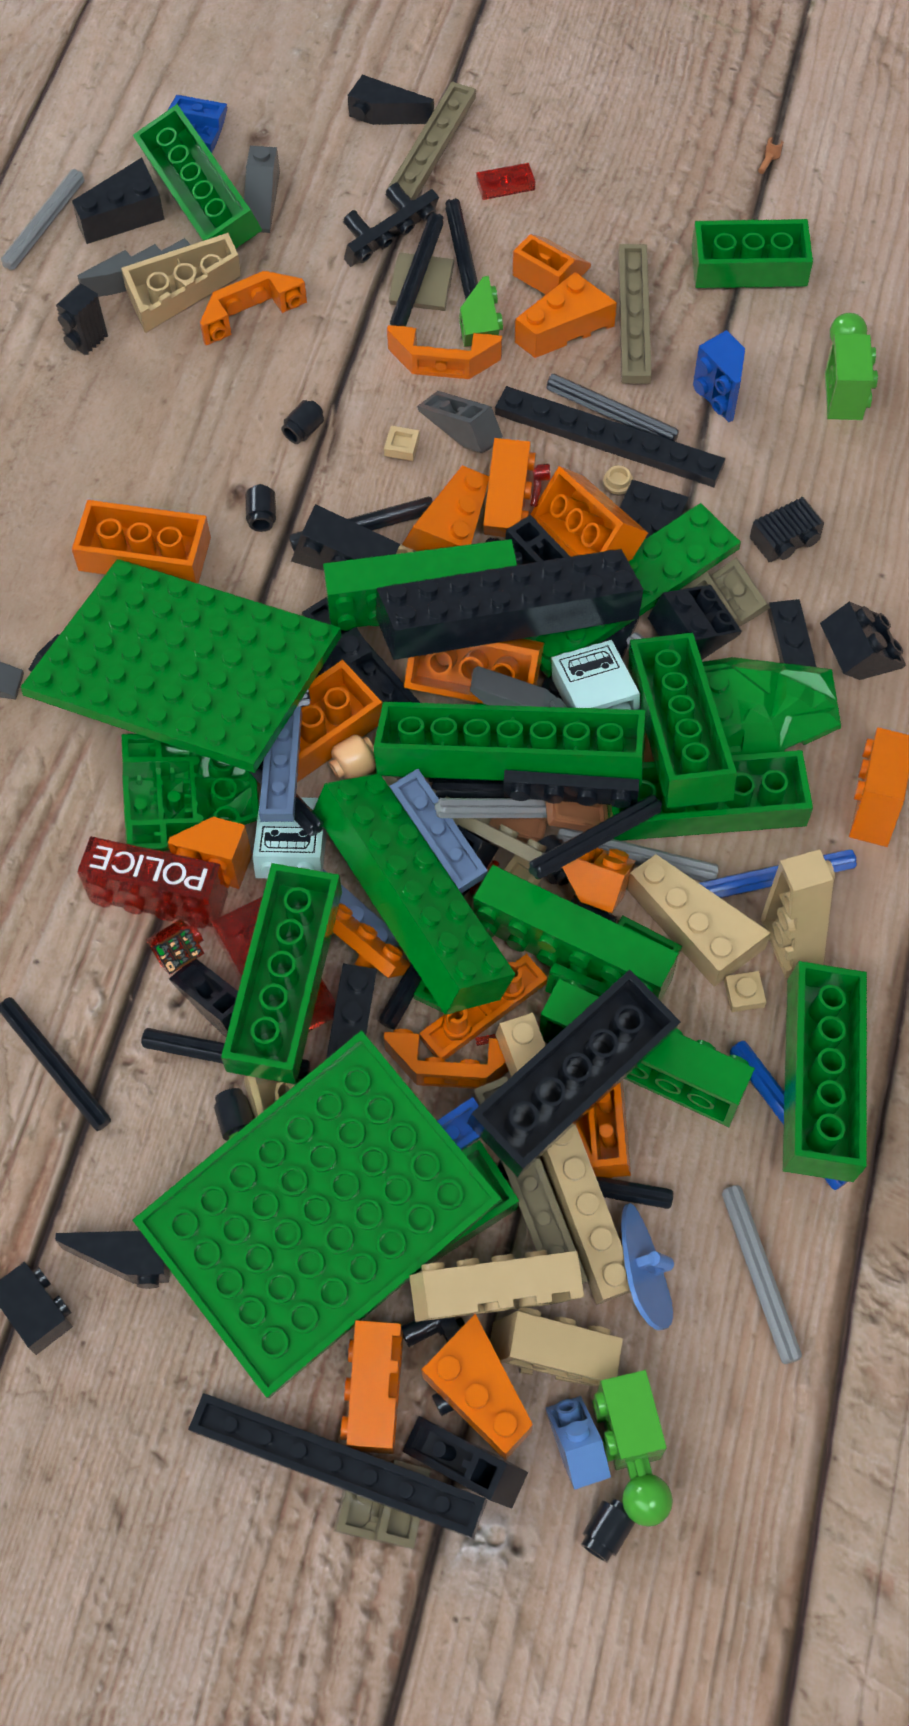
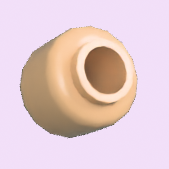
M352 735L332 748L331 755L333 760L329 762V765L338 779L341 777L352 779L367 776L376 769L374 745L368 737L362 738L358 735Z

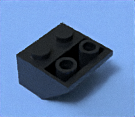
M711 585L664 592L647 617L659 636L693 633L701 660L738 637L742 632Z
M849 601L820 622L843 674L863 680L899 670L906 666L901 655L903 654V649L899 642L892 637L889 631L891 624L884 614H878L865 606L862 607Z

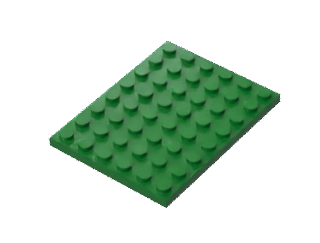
M117 559L20 688L23 696L255 773L342 637L341 628Z
M361 1030L132 1221L264 1396L271 1398L355 1326V1320L361 1321L404 1285L410 1279V1275L418 1273L422 1269L421 1265L431 1262L497 1206L502 1199Z

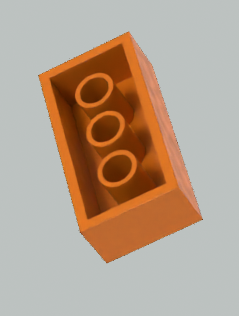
M87 500L73 543L72 552L79 571L106 574L118 559L198 584L211 535L207 516Z
M522 638L410 657L407 662L404 688L484 704L470 692L473 669L480 666L537 686L544 643Z
M341 660L314 679L308 689L311 699L310 705L301 707L302 724L297 782L332 758V748L336 744L352 735L363 737L378 726L382 701L344 660Z

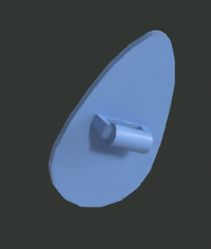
M629 1203L623 1207L621 1219L622 1245L629 1289L640 1315L648 1325L656 1330H665L672 1323L673 1307L664 1272L673 1269L674 1261L671 1257L656 1252L643 1219L636 1207Z

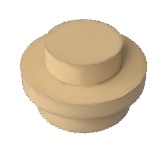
M613 466L605 473L603 485L612 494H625L633 477L626 467Z

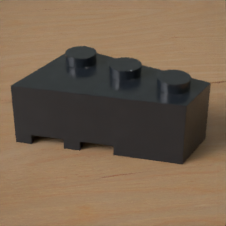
M142 157L72 200L77 223L86 244L165 220L160 194Z
M315 504L301 533L291 562L324 571V563L396 554L400 543Z

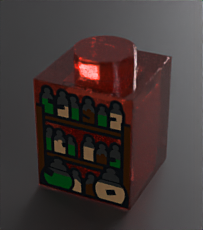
M182 919L177 920L146 939L160 966L169 975L205 954L200 946V943L204 941L200 932L194 924L189 926Z

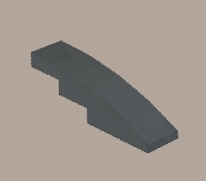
M185 238L163 250H160L154 244L133 256H130L124 250L77 275L78 281L96 292L98 297L125 292L122 267L191 244Z

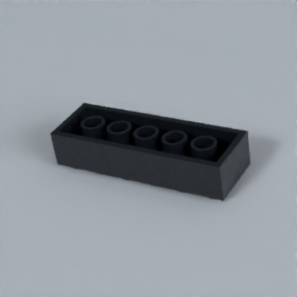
M628 970L471 1113L467 1124L507 1167L519 1177L675 1031L681 1021L631 970Z

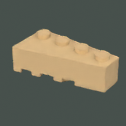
M657 854L630 872L627 890L672 941L682 946L681 951L714 987L721 983L725 976L733 974L765 950L771 932Z

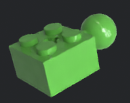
M844 313L839 315L830 327L832 346L825 370L827 419L863 420L866 408L871 407V389H876L878 382V372L873 370L876 360V348L871 347V337L867 335V325L864 319L855 313Z
M643 1370L601 1380L597 1393H594L595 1400H592V1406L596 1422L604 1423L606 1432H604L602 1442L607 1462L613 1461L615 1470L627 1468L630 1481L627 1483L622 1497L624 1510L628 1517L636 1524L646 1527L656 1526L669 1516L673 1497L667 1483L660 1477L653 1475L650 1462L661 1459L667 1447L647 1372Z

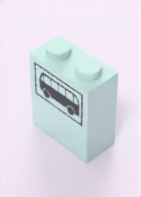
M612 640L551 657L552 679L568 708L640 710V693Z
M300 797L314 810L318 798ZM258 811L253 850L255 878L267 879L271 863L323 872L327 834L325 828L323 827V830L315 836H310L295 820L294 822H260Z

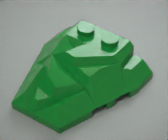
M737 657L702 662L731 755L783 752L785 749L800 742L806 745L841 729L832 669Z
M121 734L124 825L127 852L156 853L170 850L168 846L170 837L211 817L243 825L257 821L259 811L257 781L249 771L139 734Z

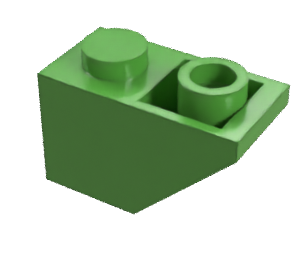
M489 276L482 277L460 307L459 324L464 347L472 346L473 333L499 335V331L503 330L501 313H496L495 304L498 303L497 290L495 286L490 285Z

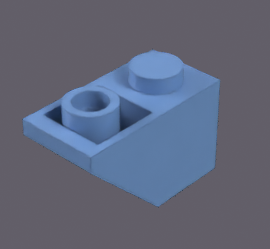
M582 1397L565 1399L558 1404L546 1407L547 1416L564 1467L574 1490L611 1478L602 1439Z

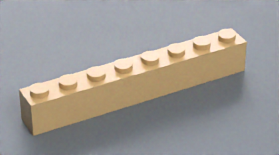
M533 1013L500 1023L495 1034L511 1077L546 1046ZM575 1124L541 1158L588 1277V1284L596 1305L631 1292L625 1269L623 1247Z

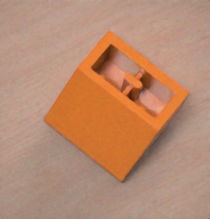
M530 234L513 251V276L544 294L549 293L574 272L583 276L591 267L590 262L545 237Z
M211 817L170 837L168 841L174 863H180L186 869L185 878L190 876L201 878L205 868L208 870L204 880L210 881L213 885L226 889L230 886L240 889L252 857L245 825ZM175 865L177 873L182 876L181 867Z
M597 847L562 868L580 902L613 913L624 898L630 872L633 871L636 861L628 858L629 854L618 849L607 851Z

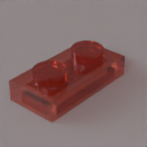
M529 163L476 172V182L482 200L535 190L536 182Z

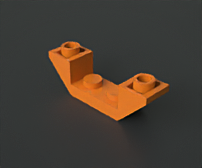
M262 271L214 291L200 321L205 345L207 346L232 335L229 316L261 304L266 300L272 298L282 313L307 303L304 280L293 276Z
M387 326L388 350L412 374L471 379L502 358L501 335L473 333L471 351L417 346L416 328Z
M395 1029L393 1032H384L385 1051L416 1085L476 1089L500 1079L509 1071L497 1038H489L488 1063L486 1065L473 1059H464L460 1063L446 1062V1060L439 1057H429L425 1061L419 1060V1034H414L408 1029Z

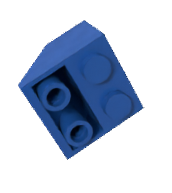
M726 330L699 346L693 386L695 391L712 405L717 414L722 415L728 422L734 420L740 389L745 348Z

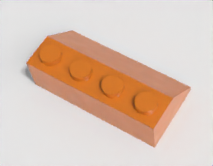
M558 466L530 514L570 557L622 549L627 560L630 561L648 534L645 529L586 477L561 466Z

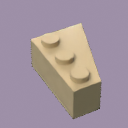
M519 1308V1311L493 1322L490 1343L501 1364L506 1363L521 1367L520 1373L532 1375L534 1370L554 1375L556 1380L599 1387L601 1380L617 1377L623 1338L610 1335L611 1330L604 1327L589 1326L588 1329L576 1326V1321L570 1318L554 1317V1320L541 1317V1312L538 1310Z

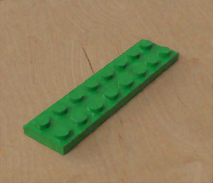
M702 503L646 538L633 559L628 561L644 589L639 617L655 606L662 593L680 590L740 549L741 541ZM634 620L523 639L544 643L540 670L549 678L552 676L551 657L599 644Z

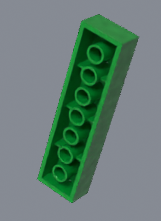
M383 702L373 747L377 774H381V776L405 777L414 770L419 769L425 778L504 780L505 770L639 779V786H642L646 710Z
M381 774L325 783L313 811L322 819L323 827L444 1015L501 1000L516 975Z

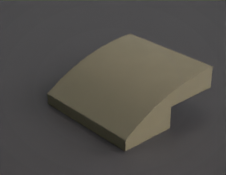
M398 254L389 296L390 305H396L415 254ZM431 257L413 307L440 311L446 310L454 259Z
M734 558L712 575L705 572L683 588L711 585L739 627L770 608L737 558Z
M385 1460L427 1477L430 1476L431 1469L398 1460ZM343 1490L334 1532L414 1549L420 1519Z

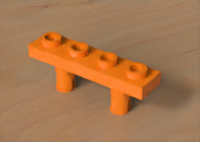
M339 903L333 933L358 953L359 956L353 965L377 968L387 978L404 975L411 964L402 957L403 953L394 945L383 942L377 937L378 933L373 927L360 923L352 916L353 912L350 908Z
M527 953L516 962H508L516 975L501 1000L443 1015L419 1033V1038L435 1057L444 1060L448 1059L547 984L548 977Z

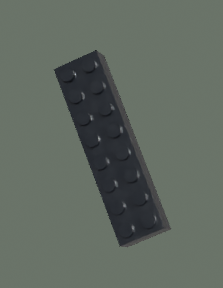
M622 549L608 550L378 587L376 593V619L393 660L639 619L644 589Z

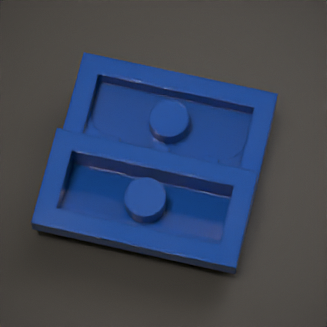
M176 95L168 110L178 104L212 153L224 124L227 104Z

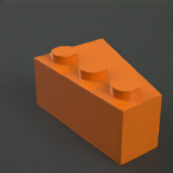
M574 272L515 319V343L534 358L567 346V341L580 336L583 339L591 336L592 331L602 327L606 329L615 327L617 302Z
M494 438L483 523L484 535L506 537V530L529 516V511L524 509L526 500H531L532 482L529 481L530 471H534L536 453L531 452L530 441Z
M462 465L415 523L402 545L415 551H424L472 544L489 476Z
M877 727L874 738H867L862 757L867 758V760H862L858 778L862 779V781L858 780L853 798L857 800L849 837L888 847L905 800L909 777V735Z
M622 1080L576 1123L596 1177L614 1178L631 1176Z
M474 1314L421 1369L422 1377L506 1461L531 1434L533 1424L477 1315Z
M355 1320L354 1340L350 1339L348 1348V1362L352 1363L351 1378L346 1377L344 1401H349V1415L342 1417L340 1438L341 1440H347V1447L360 1452L394 1454L404 1340L402 1327L399 1323Z

